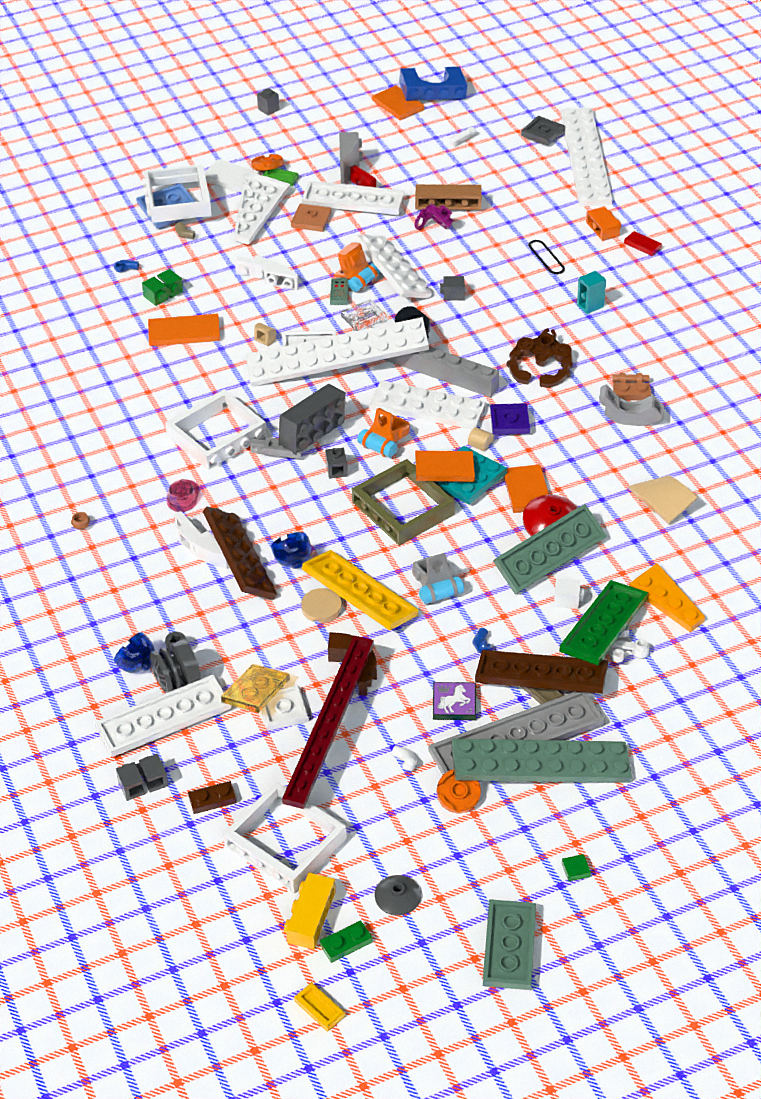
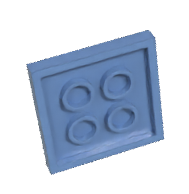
M182 184L153 192L155 207L196 202ZM145 196L137 197V204L152 222L151 216L147 215ZM185 219L155 222L152 224L158 229Z

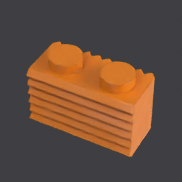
M605 206L586 212V223L602 241L620 235L621 222L617 218L615 219L612 212L607 210Z

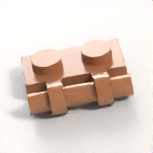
M626 373L613 374L612 382H619L613 383V391L626 401H641L651 396L650 383H643L649 382L650 376L642 375V373H636V375H626Z

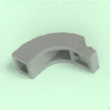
M607 384L600 387L599 400L605 406V415L617 423L630 426H645L653 424L664 417V405L654 395L641 401L632 402L620 398Z

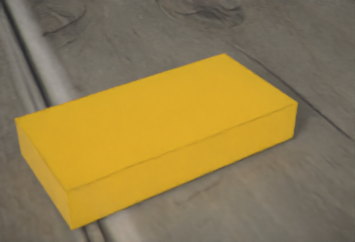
M312 982L294 997V1002L327 1032L345 1017V1012Z

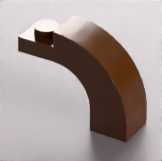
M329 632L328 662L343 661L353 635ZM373 650L358 682L359 695L367 696L368 687H372V680H377V661Z

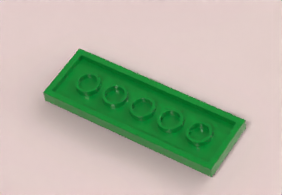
M610 580L560 644L559 652L599 665L646 602L648 592Z

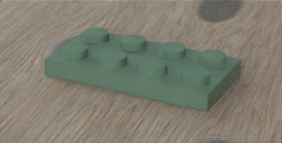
M489 899L482 986L531 990L536 903Z

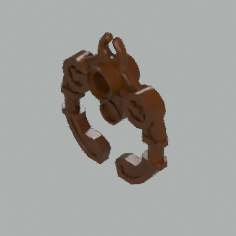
M546 328L537 338L523 337L517 341V345L509 354L510 360L507 361L506 366L518 383L528 385L531 381V373L519 370L517 360H520L522 356L534 354L535 363L538 366L546 365L554 357L556 361L561 362V367H563L555 375H541L540 387L551 388L570 377V369L573 367L572 348L570 345L559 343L556 340L557 334L554 329H551L552 334L548 333L549 329Z

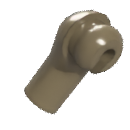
M176 223L175 230L179 237L195 238L196 232L187 230L185 223Z

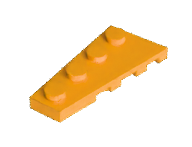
M658 563L630 582L629 586L648 592L647 602L690 633L704 623L705 616Z

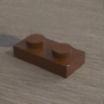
M231 781L188 792L193 814L237 803Z

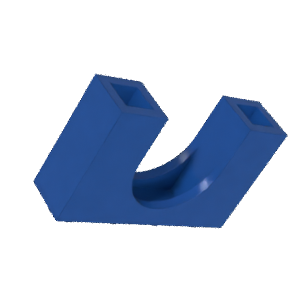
M460 66L445 67L444 81L439 83L422 80L419 78L415 68H400L399 84L406 101L466 99L468 85Z

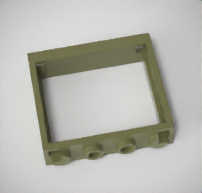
M408 459L352 488V503L399 546L455 515V500L453 497L445 493L433 481H416L415 464H412ZM407 476L438 505L401 525L370 496Z

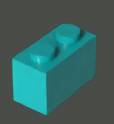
M596 270L578 279L577 306L586 314L604 307L606 279Z

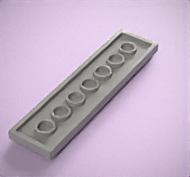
M576 691L428 745V751L443 775L454 769L452 739L564 740L604 725V718L586 692Z

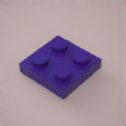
M527 403L490 404L493 435L530 434Z

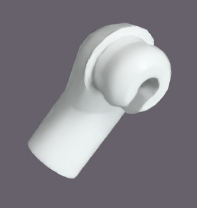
M397 745L394 746L392 756L404 760L402 767L408 771H413L414 766L417 765L414 754L407 749Z

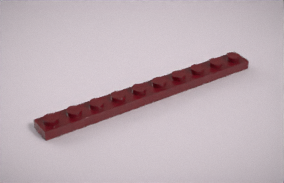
M353 636L282 797V804L300 809L305 808L374 647V640Z

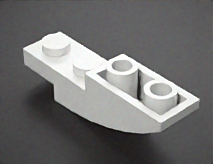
M257 255L254 259L239 256L235 259L236 274L264 279L266 285L296 291L299 289L298 275L279 262Z
M182 511L174 514L179 543L187 551L211 565L224 569L230 568L215 537L209 531L202 533L199 528L193 525L190 517H186Z

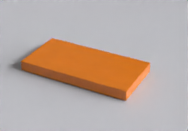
M218 313L148 319L149 346L220 341Z

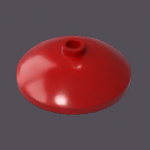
M548 494L536 497L524 509V528L530 536H533L578 507L569 499L559 495Z

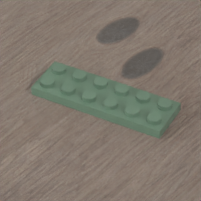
M583 504L498 556L493 562L514 594H517L606 538L607 535L587 505Z

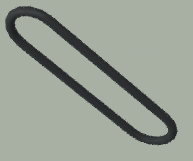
M532 240L529 242L528 246L550 273L561 274L565 271L563 264L543 241ZM534 242L541 243L562 267V270L559 272L552 271L531 247V244Z

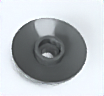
M392 875L384 878L377 885L374 894L375 902L387 914L395 916L405 915L415 910L419 905L421 891L413 879L404 875Z

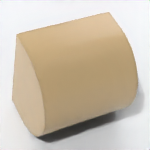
M257 323L254 326V340L270 346L276 338V329L262 323Z
M477 427L471 430L468 437V445L485 451L494 441L492 433Z

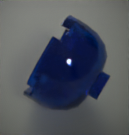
M294 532L287 534V539L281 540L280 537L275 540L271 545V550L274 558L280 565L298 569L309 559L312 547L310 539L305 532Z
M139 632L128 640L130 643L126 647L122 646L113 659L116 665L124 672L138 673L141 670L145 672L151 667L150 653L155 651L153 642L143 632Z

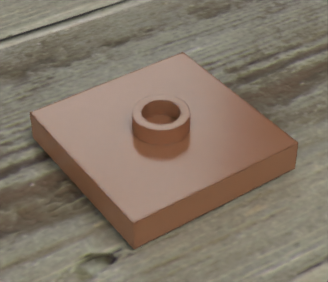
M300 203L291 221V227L323 232L332 209L331 207Z

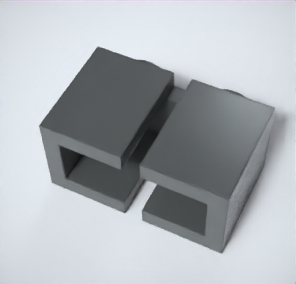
M158 753L140 759L137 764L132 762L116 768L118 783L126 801L145 795V790L142 786L144 784L143 779L150 793L168 787L167 773Z

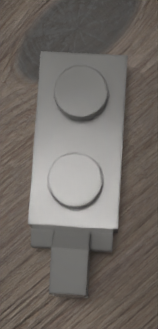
M267 437L266 440L252 438L251 452L301 459L303 450L298 451L297 455H294L292 451L278 446L279 438Z

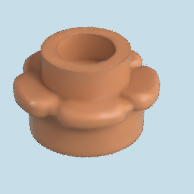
M85 512L75 513L71 520L73 527L79 530L88 527L90 518Z

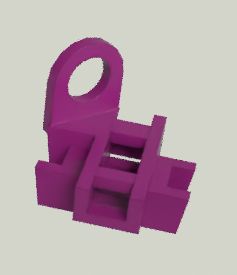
M430 204L421 210L414 226L417 230H421L428 220L433 219L446 230L447 227H451L453 219L450 218L453 212L444 205L436 207L434 204ZM422 218V223L418 226L419 220Z

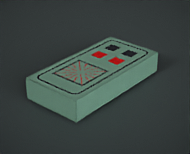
M331 278L330 305H347L349 279Z

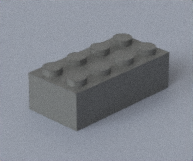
M328 383L280 414L278 446H282L292 451L294 455H297L298 451L305 450L308 446L342 425L345 420L346 392Z

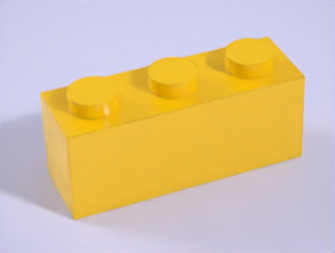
M308 872L306 880L301 881L299 898L294 900L291 909V919H287L284 926V933L287 934V943L315 950L336 893L334 878Z

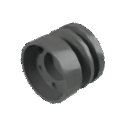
M185 639L170 645L171 655L164 647L159 649V653L156 650L150 653L154 677L165 693L172 691L173 688H180V678L185 685L201 679L198 662Z

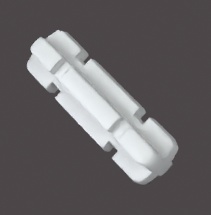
M473 127L467 128L450 137L449 143L453 146L462 143L476 135V129Z

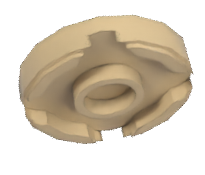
M327 588L309 591L302 598L301 602L303 615L308 620H317L319 623L334 620L339 616L342 609L340 596Z

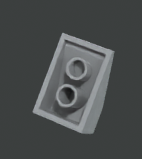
M339 132L341 184H347L350 181V167L356 165L360 168L359 162L363 161L362 152H359V148H362V138H359L358 132Z

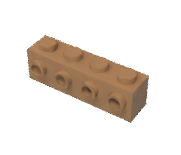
M482 184L415 185V210L425 209L430 204H434L436 207L444 205L449 210H481Z

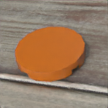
M270 154L269 157L260 155L252 159V168L255 170H271L284 164L283 157L278 154Z
M453 769L443 774L438 781L436 789L437 799L442 807L449 812L457 814L467 813L479 802L481 787L479 781L455 780Z

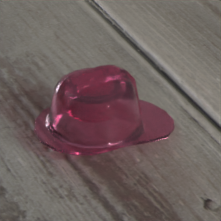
M187 479L173 482L167 493L168 507L175 512L191 510L197 503L198 484Z

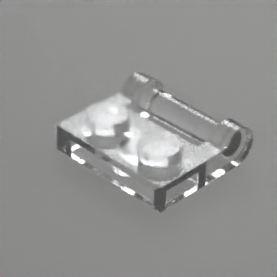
M371 299L341 311V317L353 328V331L364 330L388 320L386 313ZM376 315V317H373V318H371V319H369V320H366V321H364V322H362V323H359V322H361V321H363V320H365V319H368V318H370V317Z

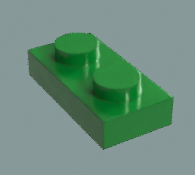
M360 920L319 940V943L330 963H333L373 943V940Z

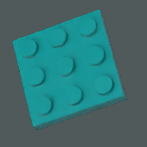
M463 445L457 451H473L474 482H433L439 485L444 492L470 505L507 474V467Z

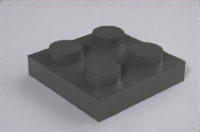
M538 115L521 130V136L548 146L565 131V125Z

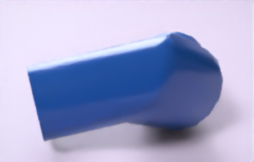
M123 259L114 263V269L119 273L128 269L138 270L139 261Z
M480 628L472 641V644L480 654L482 650L491 649V644L487 645L485 640L488 635V630L485 628Z

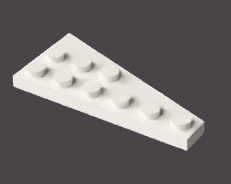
M245 170L234 231L235 241L248 245L252 242L289 191V183Z

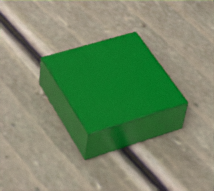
M584 854L562 858L561 863L568 882L591 876V871Z

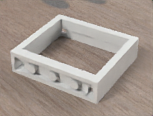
M203 164L144 171L145 178L142 179L147 215L151 216L152 223L212 216ZM199 182L202 201L155 207L152 192L153 186Z
M225 389L165 422L167 437L207 470L212 469L251 446L252 438L263 439L267 436L266 422ZM227 408L250 426L209 451L205 450L185 433Z
M276 781L223 833L224 846L292 893H295L299 889L301 881L306 880L308 872L314 874L346 841V826L341 820L334 819L328 815L324 809L317 808L311 804L309 800L304 809L289 806L330 833L293 871L242 837L277 800L282 802L287 786H283Z

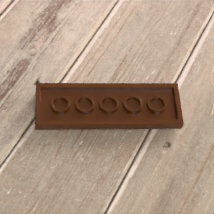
M206 506L203 514L241 592L274 600L277 596L274 585L270 581L267 571L263 567L246 530L243 528L239 516L235 513L224 512L219 508L214 509Z
M482 650L475 674V683L603 694L608 660H602L599 665L575 657Z

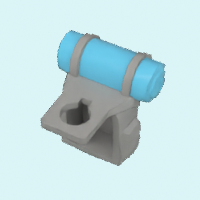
M445 553L413 562L412 574L423 586L419 589V597L424 604H433L435 601L451 596L456 597L464 592V583L458 576L453 577Z

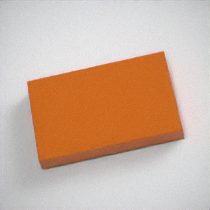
M397 85L372 95V101L398 120H403L424 110V104L420 101H406L402 89Z
M415 450L416 481L474 482L473 451Z
M540 464L507 468V474L503 477L513 513L524 512L526 505L531 500L549 494Z

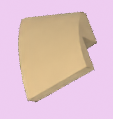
M670 475L628 487L640 501L642 500L668 525L698 498L684 484Z

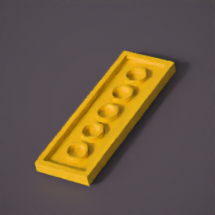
M332 550L322 553L304 562L302 565L303 571L389 631L413 619L418 614L419 609Z

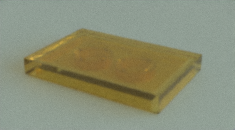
M252 664L221 695V702L259 713L290 680V674Z

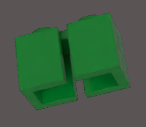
M169 268L158 274L157 278L152 277L142 282L143 297L157 306L168 300V297L172 298L183 292L182 278Z

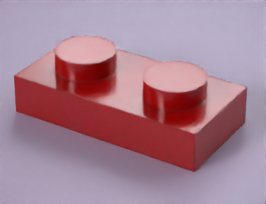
M356 165L350 167V181L358 186L377 187L375 177Z

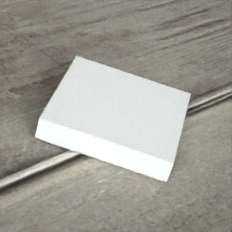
M299 685L257 694L267 731L309 722V716Z

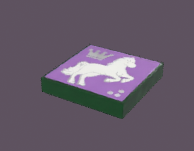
M433 682V720H476V683Z

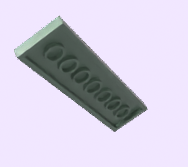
M452 739L451 743L455 780L630 783L632 779L627 746L624 741Z

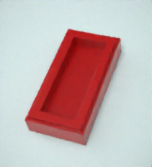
M633 231L624 239V244L650 256H653L662 248V243L636 231Z

